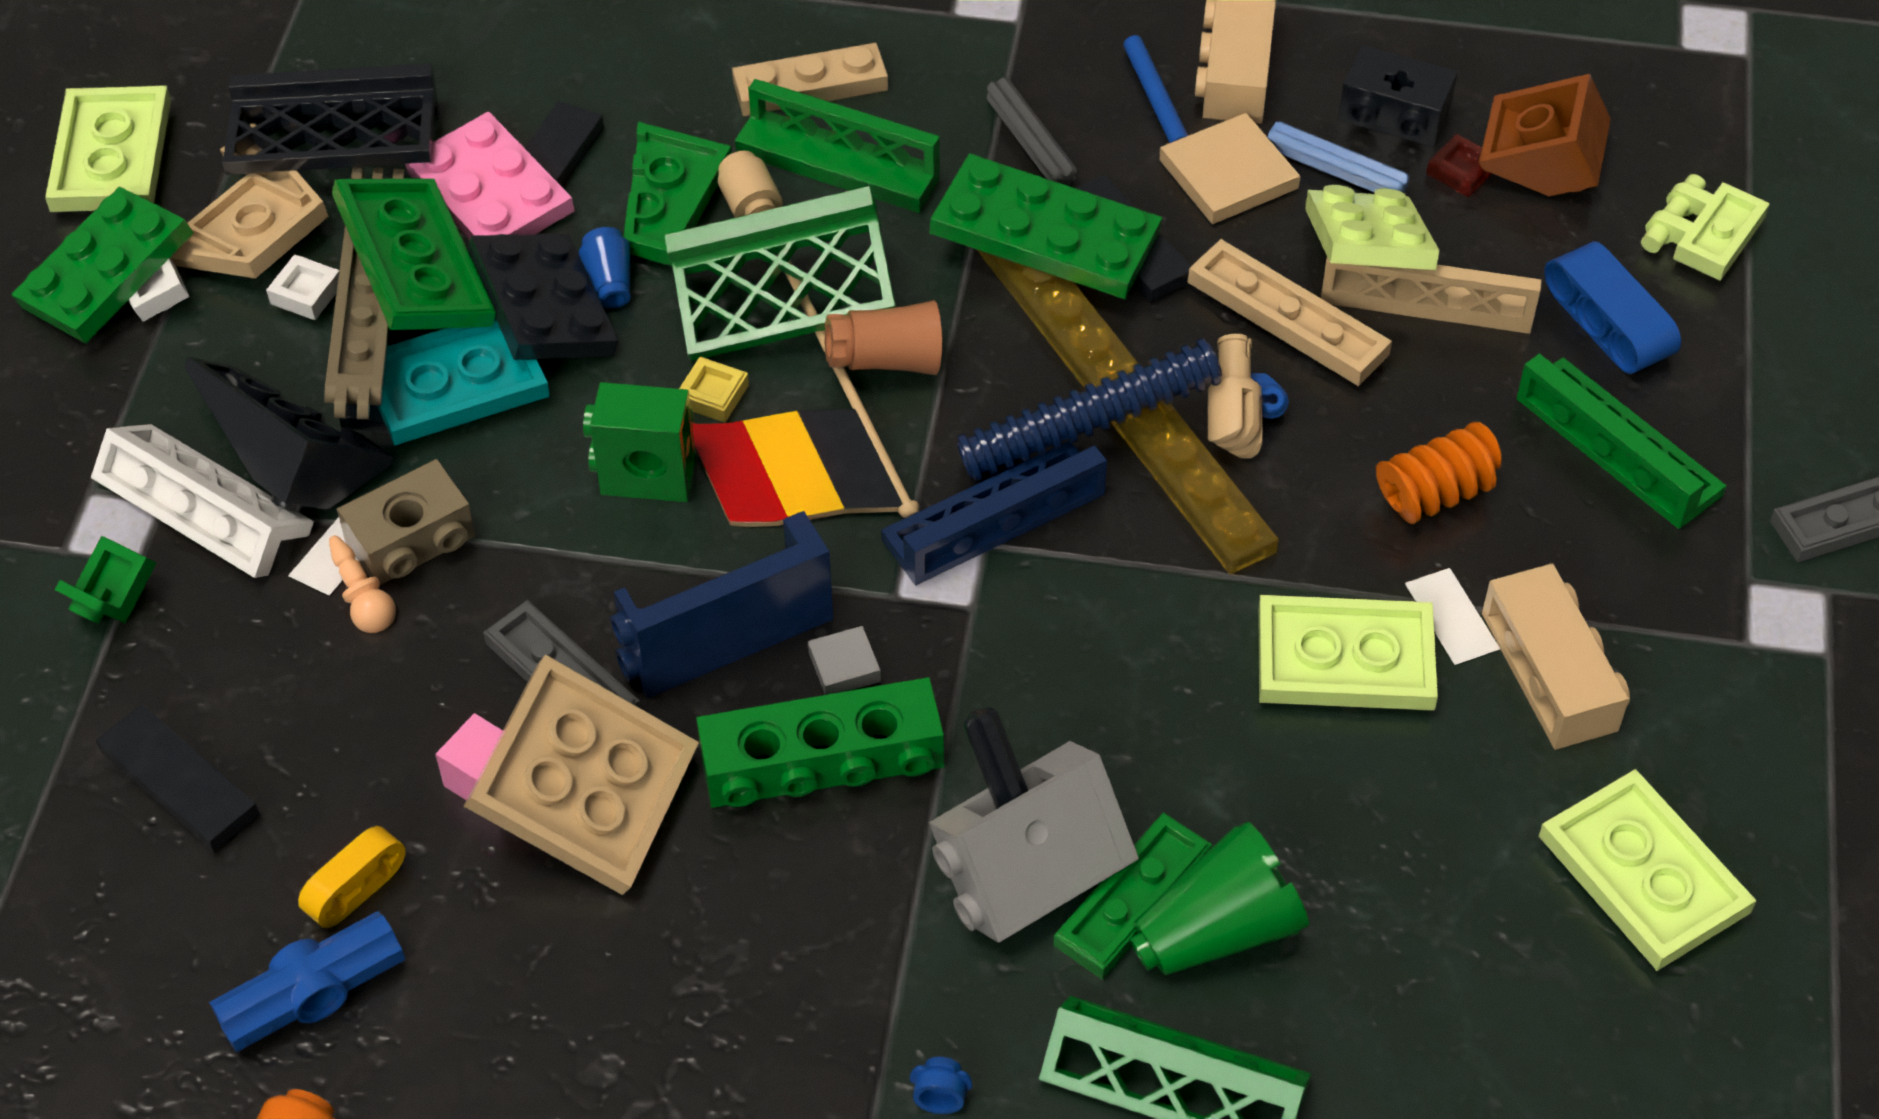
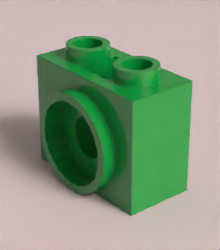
M600 382L595 404L586 405L583 433L584 437L592 438L589 450L590 472H597L601 495L688 503L696 464L693 434L694 413L690 407L689 390Z

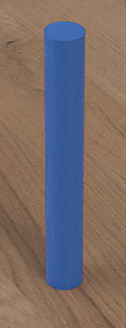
M1138 35L1128 37L1124 41L1123 46L1169 143L1187 137L1188 134L1142 38Z

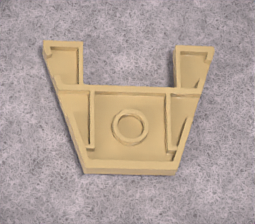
M254 145L239 155L257 154L263 149ZM225 146L220 149L222 156L224 155ZM297 171L246 173L241 180L188 222L194 234L170 258L175 266L256 278L329 216L322 199Z

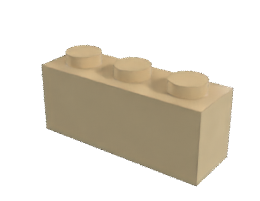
M1206 0L1203 28L1212 29V33L1202 32L1199 62L1208 63V67H1198L1195 97L1204 98L1203 118L1229 120L1247 113L1255 123L1262 124L1276 0Z
M1554 564L1490 580L1482 616L1554 750L1619 732L1626 707L1630 702L1628 685L1619 672L1614 673L1604 655V646L1598 631L1594 627L1587 625L1579 610L1578 598L1574 588L1569 583L1563 582Z

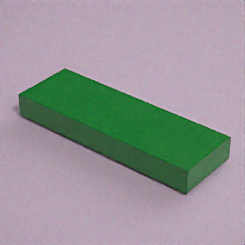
M1164 812L1134 845L1139 859L1103 880L1054 935L1053 946L1102 980L1132 947L1129 938L1138 934L1133 921L1212 848L1211 843Z

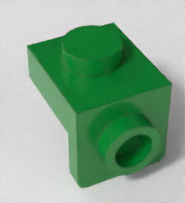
M101 535L76 585L74 586L59 580L54 590L73 599L68 609L84 618L100 624L104 615L126 623L157 562Z

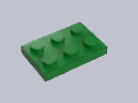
M119 186L100 203L99 207L74 232L64 239L63 243L38 268L28 275L26 280L11 295L22 309L78 340L87 343L194 232L185 219Z

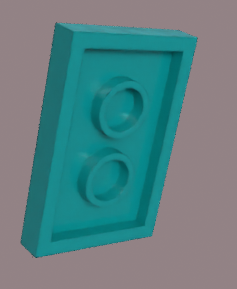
M495 318L493 327L445 328L389 345L387 348L382 405L378 406L395 446L549 397L548 382L537 359H513Z

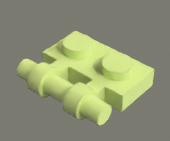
M1691 174L1684 182L1678 183L1673 187L1666 198L1667 206L1664 210L1655 212L1646 224L1647 233L1642 238L1641 244L1648 252L1656 253L1663 244L1674 242L1677 244L1673 257L1674 260L1721 281L1765 219L1770 203L1724 182L1714 194H1711L1704 190L1706 187L1704 179L1699 175ZM1692 213L1698 216L1694 222L1683 218Z

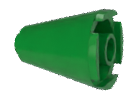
M1244 822L1237 827L1234 826L1133 921L1138 934L1129 938V941L1147 971L1157 966L1162 974L1166 976L1299 934V931L1309 926L1307 912L1293 883L1286 884L1277 868L1281 864L1263 836L1250 822Z

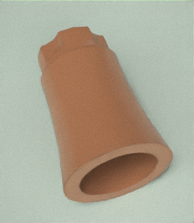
M932 300L903 307L848 311L847 315L828 314L825 320L824 340L826 361L829 363V367L833 368L848 366L850 370H899L937 375L942 357V328L937 303Z

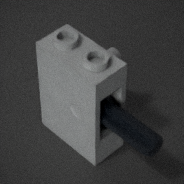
M988 707L968 714V718L964 721L963 726L988 788L929 822L937 842L932 847V852L939 868L948 878L952 879L958 897L953 899V903L963 924L969 930L973 931L976 929L999 943L1135 862L1139 857L1100 754L1069 741L1020 769L998 712L994 708Z

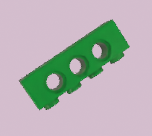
M930 677L696 717L700 751L711 808L726 805L742 807L753 803L755 800L783 795L799 797L807 795L814 790L841 785L862 786L875 779L898 775L919 776L932 769L944 767V734ZM878 735L887 736V738L884 739H875L871 737ZM820 745L830 746L829 748H826V749H815V748H814V747L820 746ZM763 755L772 756L768 759H755Z

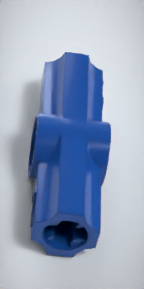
M377 911L320 943L314 939H302L287 945L272 958L268 971L209 1003L228 1041L234 1050L238 1052L297 1019L303 1023H312L327 1018L344 1004L348 991L406 959L391 926L384 915Z

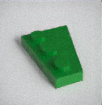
M638 122L636 134L637 148L632 165V187L628 197L623 237L630 243V255L672 266V261L667 253L664 235L695 228L718 187L719 165L727 156L732 154V149L729 145Z

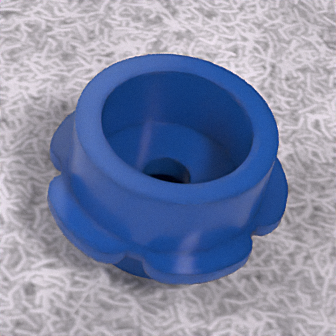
M947 1057L928 1059L925 1065L916 1066L911 1071L909 1078L910 1082L915 1084L913 1100L916 1105L936 1114H950L959 1111L963 1107L967 1090H971L973 1085L970 1075L962 1070L961 1065Z

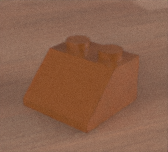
M1581 75L1494 96L1479 160L1482 169L1547 196L1579 192L1598 186L1611 118L1591 75Z

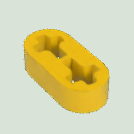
M381 826L367 829L306 882L300 892L298 906L322 928H330L337 925L392 878L404 861L406 855L405 846Z

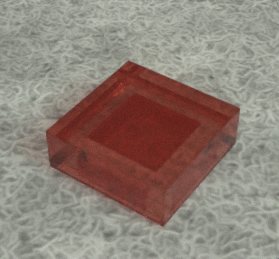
M1458 134L1428 161L1426 172L1427 175L1467 197L1492 173L1483 170L1479 163L1482 147Z

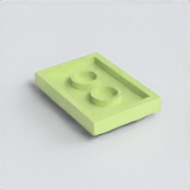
M167 86L66 89L45 196L50 212L95 211L100 203L119 186L154 203L171 103Z
M1328 185L1324 187L1323 191L1308 190L1305 210L1330 263L1436 270L1439 249L1410 197H1407L1403 192L1382 188L1375 190L1374 194L1355 193L1353 189L1341 185Z
M1260 595L1258 607L1259 703L1435 710L1438 693L1433 602Z
M1636 769L1542 824L1539 838L1657 971L1749 915L1756 903V899Z

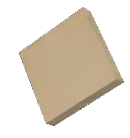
M1247 113L1160 147L1159 160L1211 224L1299 189L1300 175Z

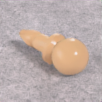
M336 535L330 537L329 545L332 561L336 567H339V574L345 585L349 587L344 591L342 597L345 602L351 603L350 616L352 622L359 630L366 633H378L386 630L394 622L396 616V606L392 597L379 589L380 581L378 577L367 578L360 562L355 560L356 555L352 548Z

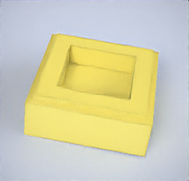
M699 357L679 389L689 390L690 407L693 412L725 423L749 386L748 373Z

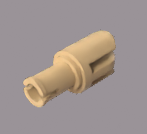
M1228 334L1217 340L1222 378L1221 384L1217 386L1211 384L1208 388V440L1235 456L1253 458L1259 453L1262 446V387L1251 379L1252 340L1250 338L1247 339L1246 335Z

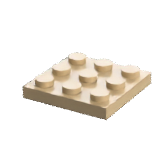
M545 654L531 675L464 807L623 895L631 888L699 742Z

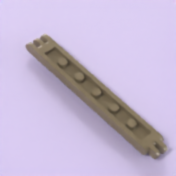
M353 167L351 179H365L364 168ZM373 167L372 179H384V168ZM394 169L392 179H405V169ZM345 226L324 399L325 403H334V418H346L348 404H356L357 419H369L370 405H382L389 326Z

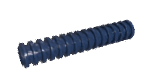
M1205 339L1196 340V347L1190 348L1187 344L1180 347V353L1176 355L1172 351H1168L1164 354V359L1161 361L1153 357L1149 359L1148 366L1142 367L1140 364L1133 365V372L1127 374L1124 370L1118 371L1116 379L1110 380L1108 376L1101 378V385L1095 387L1094 384L1088 383L1085 385V391L1081 393L1073 389L1069 391V397L1066 399H1062L1058 395L1053 398V404L1047 406L1045 402L1037 404L1038 410L1031 412L1028 408L1021 410L1022 416L1016 419L1012 414L1005 417L1006 423L1001 425L997 421L989 423L990 429L982 431L978 427L973 430L974 435L967 438L965 434L958 435V442L956 444L970 478L973 477L977 482L982 480V473L989 471L991 475L997 474V467L1005 465L1007 469L1014 467V460L1020 458L1023 462H1027L1030 460L1029 454L1037 452L1039 456L1046 454L1045 448L1053 446L1057 450L1062 447L1061 442L1068 439L1070 443L1077 442V435L1084 433L1087 437L1092 436L1094 428L1100 426L1103 431L1110 428L1109 422L1116 420L1118 424H1122L1126 421L1125 416L1129 414L1137 418L1141 416V410L1144 408H1148L1152 412L1157 410V403L1163 401L1166 405L1173 403L1174 396L1179 395L1184 399L1189 397V390L1195 388L1197 392H1202L1205 390V384L1209 382L1213 386L1221 384L1222 371L1212 346Z

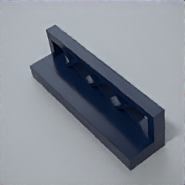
M1067 441L1057 450L1052 448L1042 456H1035L1027 462L1014 466L881 529V540L916 586L1105 495L1107 459L1096 446L1079 452L1073 443Z

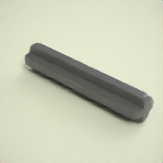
M1002 77L997 82L992 81L987 86V100L1045 178L1072 186L1076 181L1075 174L1077 168L1012 82Z

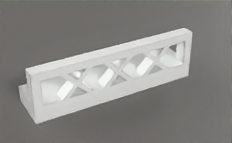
M152 424L106 429L91 478L252 577L257 578L269 575L282 540L309 536L314 521L299 512L290 511L274 504L271 501V495Z

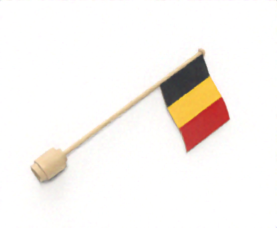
M738 151L730 154L720 163L718 168V185L734 218L782 207V196L762 159L749 151ZM785 273L795 292L801 281ZM807 294L800 304L807 316L817 315ZM825 330L815 332L825 352ZM834 367L833 370L853 409L802 410L732 423L693 424L695 450L730 526L783 525V519L802 511L806 513L809 520L845 513L898 512L900 516L907 518L919 512V503L910 500L844 367Z

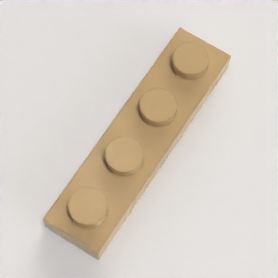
M1222 239L1189 268V284L1357 386L1390 355L1392 344L1390 339Z

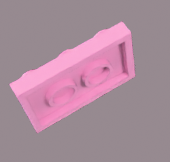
M489 111L433 142L431 162L405 164L407 173L413 179H435L456 226L469 240L471 235L537 234L575 212L572 197Z

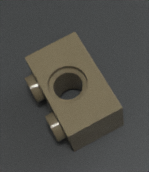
M437 459L337 508L345 542L353 549L356 558L369 577H378L380 585L393 578H401L408 575L415 567L442 553L455 551L466 541L475 537L470 505Z

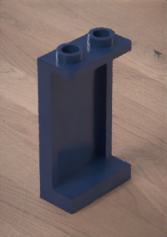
M804 511L783 519L785 550L642 609L636 607L625 587L614 591L617 613L609 618L615 637L621 648L615 650V655L625 679L628 682L636 679L648 699L833 620L830 551Z

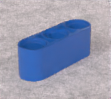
M1593 241L1546 263L1544 276L1551 294L1624 373L1633 374L1678 353L1680 350L1681 336L1675 321L1600 242Z

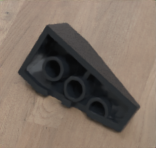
M187 357L184 368L252 479L273 494L271 501L274 504L294 512H303L305 506L328 510L390 467L394 456L353 429L342 427L341 432L333 427L321 423L320 420L323 414L309 406L302 407L294 402L279 398L281 391L232 365Z

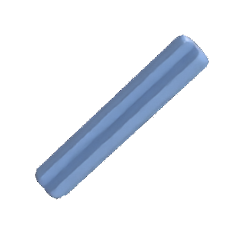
M1276 122L1268 133L1267 138L1283 156L1374 193L1375 190L1382 188L1394 189L1403 193L1407 190L1409 175L1394 167L1283 122Z

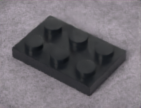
M569 234L471 235L467 248L468 253L496 311L495 318L514 360L614 356L619 340Z

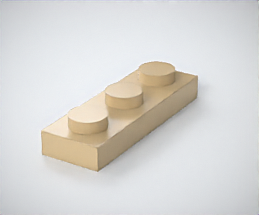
M877 43L732 68L733 84L743 116L750 115L748 87L754 79L825 101L888 91V76ZM765 101L766 111L781 110L777 104Z

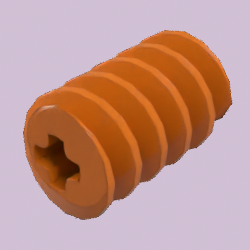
M1471 422L1464 429H1455L1445 437L1432 439L1427 445L1415 446L1408 453H1399L1389 461H1380L1375 466L1376 478L1384 498L1391 507L1399 512L1400 516L1407 523L1415 524L1420 521L1422 511L1429 516L1436 515L1440 511V503L1445 507L1452 508L1459 503V495L1463 499L1470 500L1477 495L1478 487L1486 492L1493 490L1496 487L1497 481L1495 471L1500 468L1502 457L1497 439L1491 430L1481 422Z

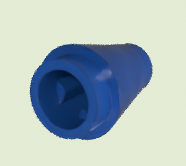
M601 227L591 230L582 238L579 257L602 306L605 308L622 307L631 299L630 243L623 237L621 231L616 228Z

